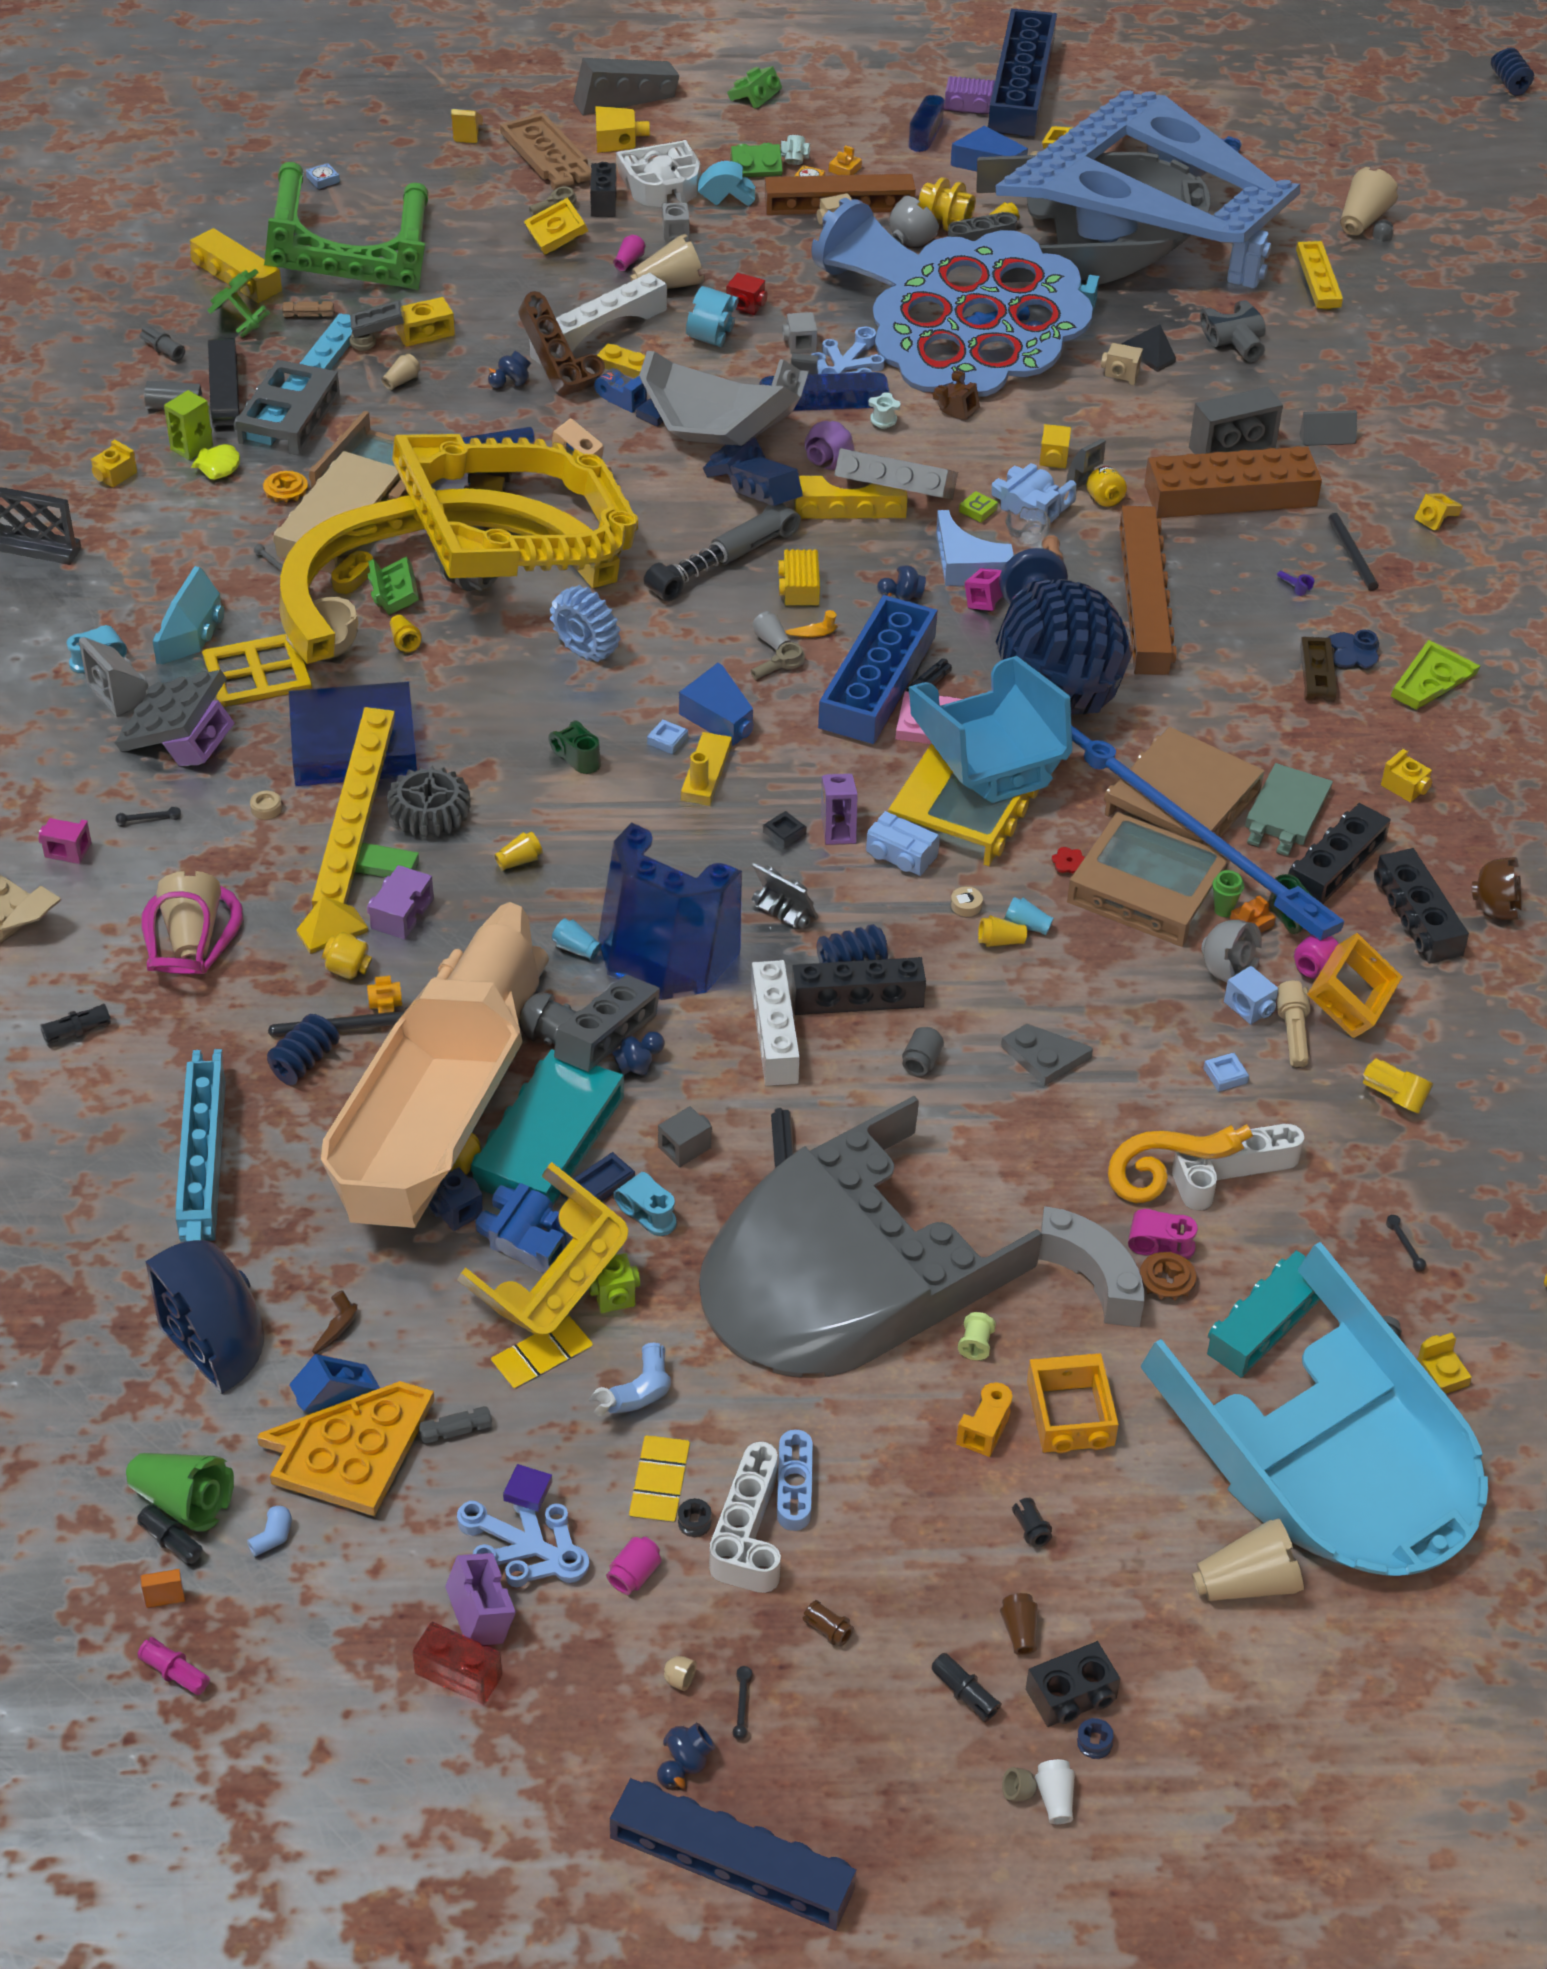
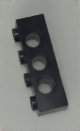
M1358 803L1350 812L1346 811L1342 815L1339 823L1334 828L1329 827L1322 840L1317 844L1313 843L1300 861L1296 860L1292 864L1288 874L1299 879L1306 890L1320 903L1324 904L1386 842L1391 819Z
M1410 848L1380 855L1377 869L1374 870L1375 883L1378 887L1382 888L1387 896L1390 907L1397 912L1403 928L1409 931L1414 939L1417 950L1422 952L1429 964L1464 956L1469 933L1416 850Z
M922 957L792 965L791 993L795 1015L924 1007L926 977Z

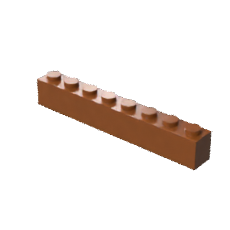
M1122 506L1119 532L1134 674L1169 675L1171 663L1176 662L1177 650L1176 646H1171L1174 643V627H1169L1172 623V608H1167L1170 603V590H1166L1168 573L1163 571L1165 570L1166 555L1162 553L1164 545L1163 536L1160 535L1162 523L1161 518L1156 516L1155 506Z

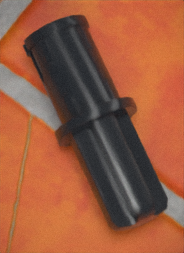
M154 1504L147 1505L139 1513L137 1524L151 1533L157 1539V1544L161 1548H169L185 1563L194 1564L198 1561L199 1556L203 1553V1548L183 1531V1526L180 1522L169 1519Z
M942 1653L934 1660L932 1671L955 1692L953 1697L956 1700L961 1699L983 1722L989 1721L998 1712L995 1708L999 1709L1002 1703L983 1688L975 1674L969 1675L947 1653Z

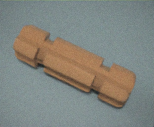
M322 301V304H319V302H297V304H294V302H284L282 312L285 318L294 317V315H298V317H319V315L332 317L334 315V305L331 301Z

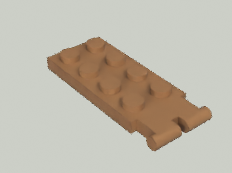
M544 113L500 124V133L544 180L549 179L551 181L553 190L562 186L574 185V180L578 183L591 180V168L588 166L587 158Z

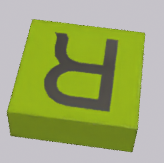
M977 491L959 504L960 513L980 523L998 508L997 501Z

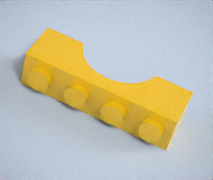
M799 476L803 496L794 499L795 512L801 516V519L906 518L907 490L873 483L859 489H843L831 485L823 476Z

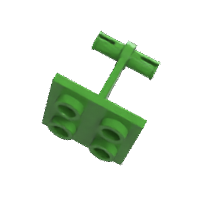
M257 269L249 273L247 270H244L241 274L239 273L228 283L231 286L230 289L226 287L210 300L213 305L207 310L212 314L230 300L246 318V321L236 329L239 334L243 329L247 328L240 334L242 338L252 329H258L261 326L260 322L270 314L269 310H266L260 316L266 309L264 305L252 314L238 295V292L259 273Z

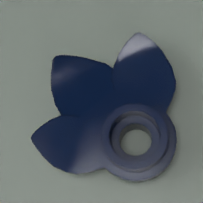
M1359 630L1355 635L1340 632L1327 637L1331 638V645L1336 650L1333 656L1335 666L1349 668L1359 664L1367 669L1374 666L1378 661L1377 651L1380 643L1376 633L1371 630Z

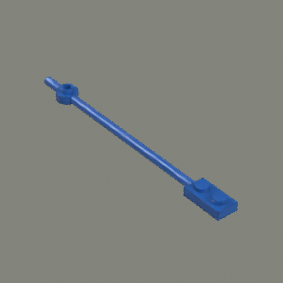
M1071 725L1072 741L1085 750L1084 760L1092 768L1099 770L1104 768L1110 769L1277 896L1274 906L1285 913L1288 918L1293 919L1320 941L1342 931L1345 922L1342 918L1299 886L1290 890L1118 761L1115 758L1116 750L1111 744L1098 740L1092 741Z

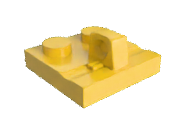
M568 197L524 221L527 230L544 255L555 251L575 237L588 232L585 222Z

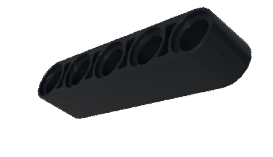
M235 338L208 340L212 426H234L235 418L240 415Z

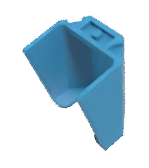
M1018 656L1001 660L993 667L991 672L992 691L941 706L938 689L933 684L925 682L909 687L912 717L958 780L991 803L1047 787L1053 779L1051 774L1062 759L1067 760L1072 753L1070 696Z

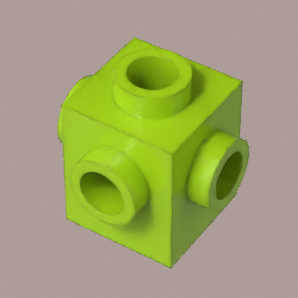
M627 1253L614 1255L590 1285V1295H596L600 1313L635 1306V1287H640L637 1266H630Z

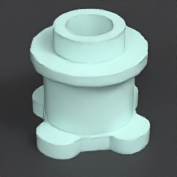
M882 393L881 396L869 399V406L874 407L870 418L871 422L881 429H887L897 422L895 410L900 409L901 403L895 400L891 393Z

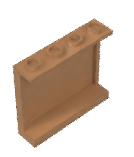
M1170 726L1161 736L1157 735L1154 738L1151 747L1146 752L1142 751L1137 757L1135 764L1130 768L1131 771L1220 838L1261 791L1264 775L1263 769ZM1122 778L1115 785H1110L1104 796V801L1106 802L1105 816L1109 817L1117 807H1120L1174 834L1211 847Z

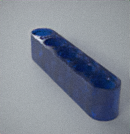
M880 372L808 374L801 398L793 411L874 408L869 406V399L881 396L882 393H890L888 379ZM774 376L763 378L759 385L772 386Z

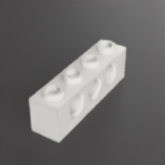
M784 960L752 962L751 991L765 1086L798 1084L799 1051Z

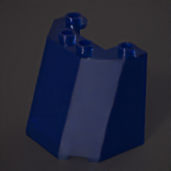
M631 822L613 842L599 928L598 942L601 943L600 951L603 954L607 975L620 980L627 974L659 987L660 1000L671 999L673 994L693 991L695 995L707 993L740 954L742 871L727 864L715 863L706 867L697 878L645 856L644 853L651 847L653 842L652 834L646 828Z

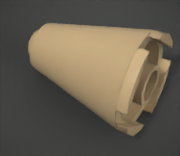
M1365 167L1358 170L1354 175L1340 220V225L1347 234H1361L1396 203L1399 196L1396 191L1398 185L1392 176L1384 170L1377 169V171L1369 170L1370 167Z
M682 234L633 268V275L630 276V279L633 281L642 275L651 273L665 282L667 289L701 284L704 282V275L699 277L697 270L702 269L698 255L692 242H685L687 235Z
M185 871L166 875L158 882L157 899L168 892H190L200 896L209 908L210 928L203 953L204 959L208 953L221 898L220 882L214 876L195 871L196 876H185ZM172 898L166 900L160 906L174 955L176 958L196 961L197 948L204 922L203 910L199 903L192 899Z
M1279 1518L1270 1519L1197 1563L1198 1572L1192 1573V1578L1199 1596L1206 1594L1209 1601L1296 1594L1303 1591L1304 1584L1298 1561H1294L1291 1552L1293 1546L1282 1521Z

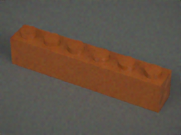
M913 174L765 177L764 199L766 214H817V210L820 209V199L847 193L852 200L858 199L867 204L872 212H891L904 196L915 198L916 189Z

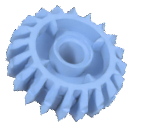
M581 585L572 586L562 591L552 601L553 606L550 608L552 616L550 620L555 624L553 630L558 632V639L565 643V648L568 647L578 656L585 657L587 661L593 659L599 662L607 658L618 647V642L621 640L618 634L621 629L616 625L618 619L612 615V609L607 607L606 600L599 598L597 592L592 593L589 587L583 588Z

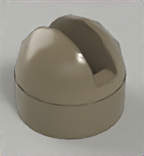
M1015 1767L1007 1769L1002 1780V1791L1006 1799L1026 1801L1035 1795L1037 1783L1030 1771Z

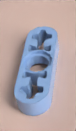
M789 1430L781 1436L779 1441L777 1520L783 1528L791 1531L805 1528L811 1519L813 1442L809 1434L802 1430ZM792 1445H799V1461L792 1460ZM793 1473L800 1474L805 1478V1482L798 1486H792L785 1481V1477ZM791 1499H798V1515H790Z

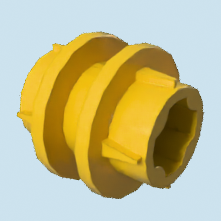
M941 177L936 184L928 182L924 184L918 199L920 202L917 204L923 210L927 207L935 216L938 224L943 221V229L948 232V227L952 222L973 217L976 198L975 195L966 193V185L963 182H956L950 188L948 178Z

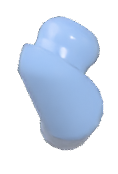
M278 1505L271 1507L267 1512L268 1519L265 1531L247 1539V1544L254 1557L283 1544L287 1540L292 1517L286 1507Z

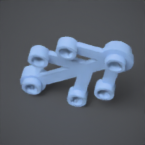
M867 326L856 329L855 343L843 357L838 349V342L836 340H824L822 343L823 353L815 352L811 354L819 356V373L816 376V384L828 391L838 388L843 382L856 380L862 385L870 384L872 382V371L884 369V357L875 354L866 358H856L863 350H869L875 344V329ZM825 355L830 356L834 364L833 367L827 366ZM858 369L857 371L843 373L845 370Z
M477 1501L465 1502L457 1512L458 1527L462 1533L474 1536L486 1531L513 1544L498 1549L483 1544L477 1546L473 1551V1554L493 1553L497 1565L510 1562L506 1566L505 1573L506 1581L512 1587H522L528 1581L556 1575L563 1582L573 1583L579 1581L589 1569V1557L586 1551L572 1544L567 1527L568 1510L562 1504H552L545 1511L546 1525L553 1529L557 1547L543 1541L534 1510L513 1504L514 1510L520 1515L524 1531L488 1515L485 1506ZM471 1513H476V1514H477L476 1516H472V1517H471V1516H467L468 1514H471ZM555 1514L563 1516L562 1518L557 1520L551 1518V1516ZM538 1556L546 1561L527 1566L520 1559ZM567 1560H574V1561H575L574 1563H571V1564L565 1563V1561H567ZM515 1571L523 1572V1574L518 1577L511 1575Z

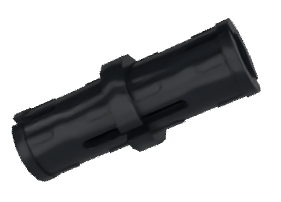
M101 1004L78 1013L76 1011L69 1012L66 1017L40 1024L45 1043L49 1045L74 1035L76 1037L83 1036V1032L109 1025L111 1020L106 1005Z

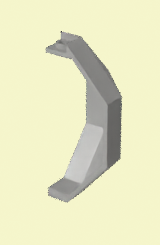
M647 351L639 377L668 431L685 441L742 446L791 414L801 398L809 371H801L784 359H780L772 386L741 384L672 363L655 351Z

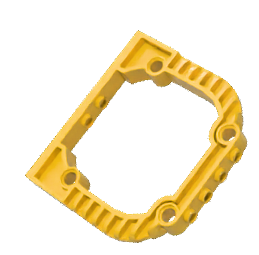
M460 434L395 435L392 461L449 578L517 576L518 566H523L525 571H534L535 566H540L543 571H550L552 565H556L559 570H567L568 565H573L576 570H583L585 564H589L591 568L599 567L601 561H604L606 564L610 563L616 554L619 556L622 550H628L633 546L635 531L638 529V517L633 513L629 501L622 494L621 487L617 485L612 472L609 471L603 459L597 455L583 454L577 449H574L573 455L566 452L562 444L554 442L552 448L547 447L543 439H536L534 444H530L527 438H519L518 443H513L511 438H503L502 443H497L495 438H487L486 444H481L478 438H471L470 444H465ZM532 472L546 474L562 479L569 490L585 496L599 521L598 529L580 534L523 536L511 535V533L502 529L483 531L462 522H448L444 514L443 504L439 503L436 490L431 487V484L442 478L458 480L463 478L465 473Z

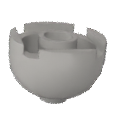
M904 196L896 204L889 217L892 237L908 247L924 246L938 234L939 224L927 207L923 210L917 205L920 202L918 199Z
M1228 920L1217 924L1208 936L1204 938L1201 948L1209 972L1215 978L1227 982L1228 979L1250 966L1256 969L1260 958H1256L1254 955L1256 947L1261 948L1262 946L1261 933L1256 924L1242 920Z

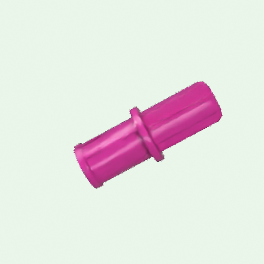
M150 1637L149 1641L146 1639L140 1646L138 1658L158 1670L165 1681L175 1680L196 1695L202 1694L209 1685V1676L186 1662V1655L184 1653L174 1652L155 1637Z

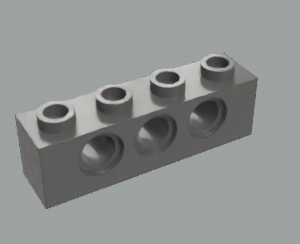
M626 974L619 981L611 984L600 996L595 997L581 1011H577L566 1023L558 1026L553 1037L555 1043L554 1057L589 1072L618 1048L626 1037L635 1034L656 1016L660 988Z

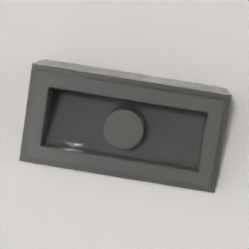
M1357 411L1303 412L1300 428V437L1303 445L1355 444L1357 438Z

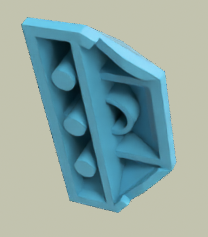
M194 566L171 602L162 620L161 629L158 634L156 633L152 641L156 664L162 665L201 652L205 643L211 640L217 624L221 623L224 618L225 610L224 606H221L220 593L201 567Z

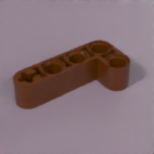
M536 291L528 293L519 307L518 314L554 390L561 395H569L594 386L595 380L605 370L602 358L590 354L575 359L545 296ZM539 329H545L549 335L543 334ZM551 352L557 353L560 358H555ZM586 368H591L595 374L589 373ZM562 376H567L571 382L565 381Z

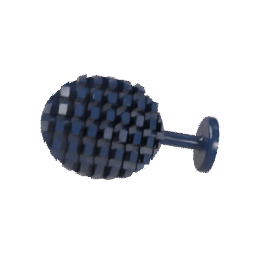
M1031 548L1021 551L1005 564L999 578L1000 591L1005 601L1010 605L995 641L1000 658L1004 660L1018 656L1070 696L1071 715L1099 713L1101 708L1115 697L1133 654L1121 616L1119 617L1118 611L1112 605L1113 603L1100 591L1084 583H1075L1068 580L1067 568L1063 560L1055 552L1044 548Z

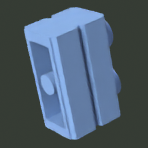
M1259 230L1245 243L1232 244L1227 277L1229 283L1255 288L1260 279H1265L1268 265L1264 264V260L1268 258L1271 250V243L1267 242L1269 235L1267 231Z
M885 811L868 830L866 851L876 859H883L897 865L902 871H910L921 876L928 868V865H931L937 858L940 836Z

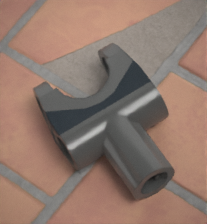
M1248 301L1236 302L1234 314H1222L1212 308L1201 310L1200 324L1202 331L1214 347L1233 344L1248 362L1257 361L1264 354L1265 346L1259 338L1265 335V322L1262 315Z

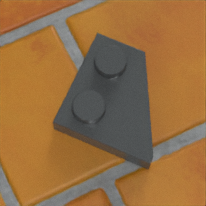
M1027 1023L1002 1037L1001 1047L1043 1086L1091 1059L1093 1048L1086 1044Z

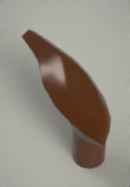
M343 1290L331 1297L339 1313L330 1321L328 1328L317 1341L312 1350L315 1354L336 1340L355 1318L358 1304H351Z

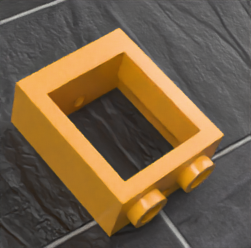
M1356 933L1335 947L1307 995L1352 1038H1355L1374 1027L1403 976ZM1345 962L1373 988L1365 1004L1336 978Z
M1102 1354L1030 1359L1027 1385L1042 1453H1065L1070 1450L1089 1448L1100 1450L1115 1446L1119 1424ZM1092 1387L1100 1422L1059 1426L1050 1425L1043 1391Z

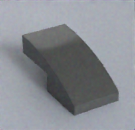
M1100 439L1082 448L1076 454L1069 467L1066 483L1069 480H1073L1076 483V488L1087 483L1088 477L1094 471V468L1103 464L1106 444L1104 439Z

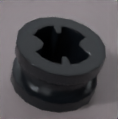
M694 1498L683 1502L678 1509V1527L680 1531L686 1536L694 1538L705 1535L710 1530L712 1524L711 1507L702 1499ZM691 1514H699L698 1522H690Z

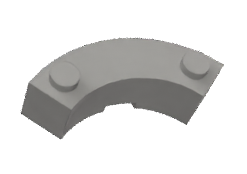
M1044 1206L1041 1225L1042 1241L1038 1260L1059 1264L1076 1274L1083 1273L1094 1284V1291L1103 1308L1104 1323L1140 1327L1144 1305V1288L1139 1269L1127 1249L1116 1237L1097 1223L1064 1209Z

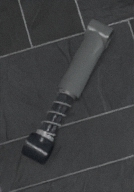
M784 503L775 506L768 504L763 513L716 537L711 541L708 549L702 548L699 554H691L689 560L682 559L679 565L670 564L666 566L659 562L653 564L644 576V585L664 601H672L678 597L684 583L688 582L689 577L692 575L698 577L699 572L702 570L708 571L709 566H718V561L726 565L780 535L784 538L792 536L800 526L801 516Z

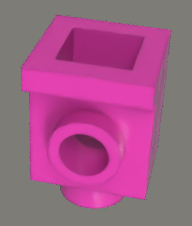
M980 568L964 582L968 608L990 611L995 609V603L1003 597L999 587V578L1002 570Z
M49 818L46 825L41 827L38 836L45 858L76 864L81 863L92 843L88 821L82 819L78 824Z

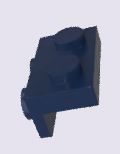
M756 437L742 446L724 444L719 451L710 456V461L703 467V470L707 477L728 474L731 478L732 465L759 456L765 458V455Z

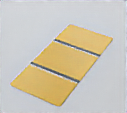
M567 1316L550 1334H534L491 1357V1361L513 1388H517L592 1347L593 1343L570 1316Z
M644 1436L629 1516L675 1521L690 1444L688 1440Z

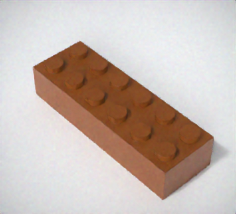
M1295 446L1292 448L1148 457L1144 485L1152 506L1156 508L1157 518L1316 507L1318 505L1322 478L1309 447Z

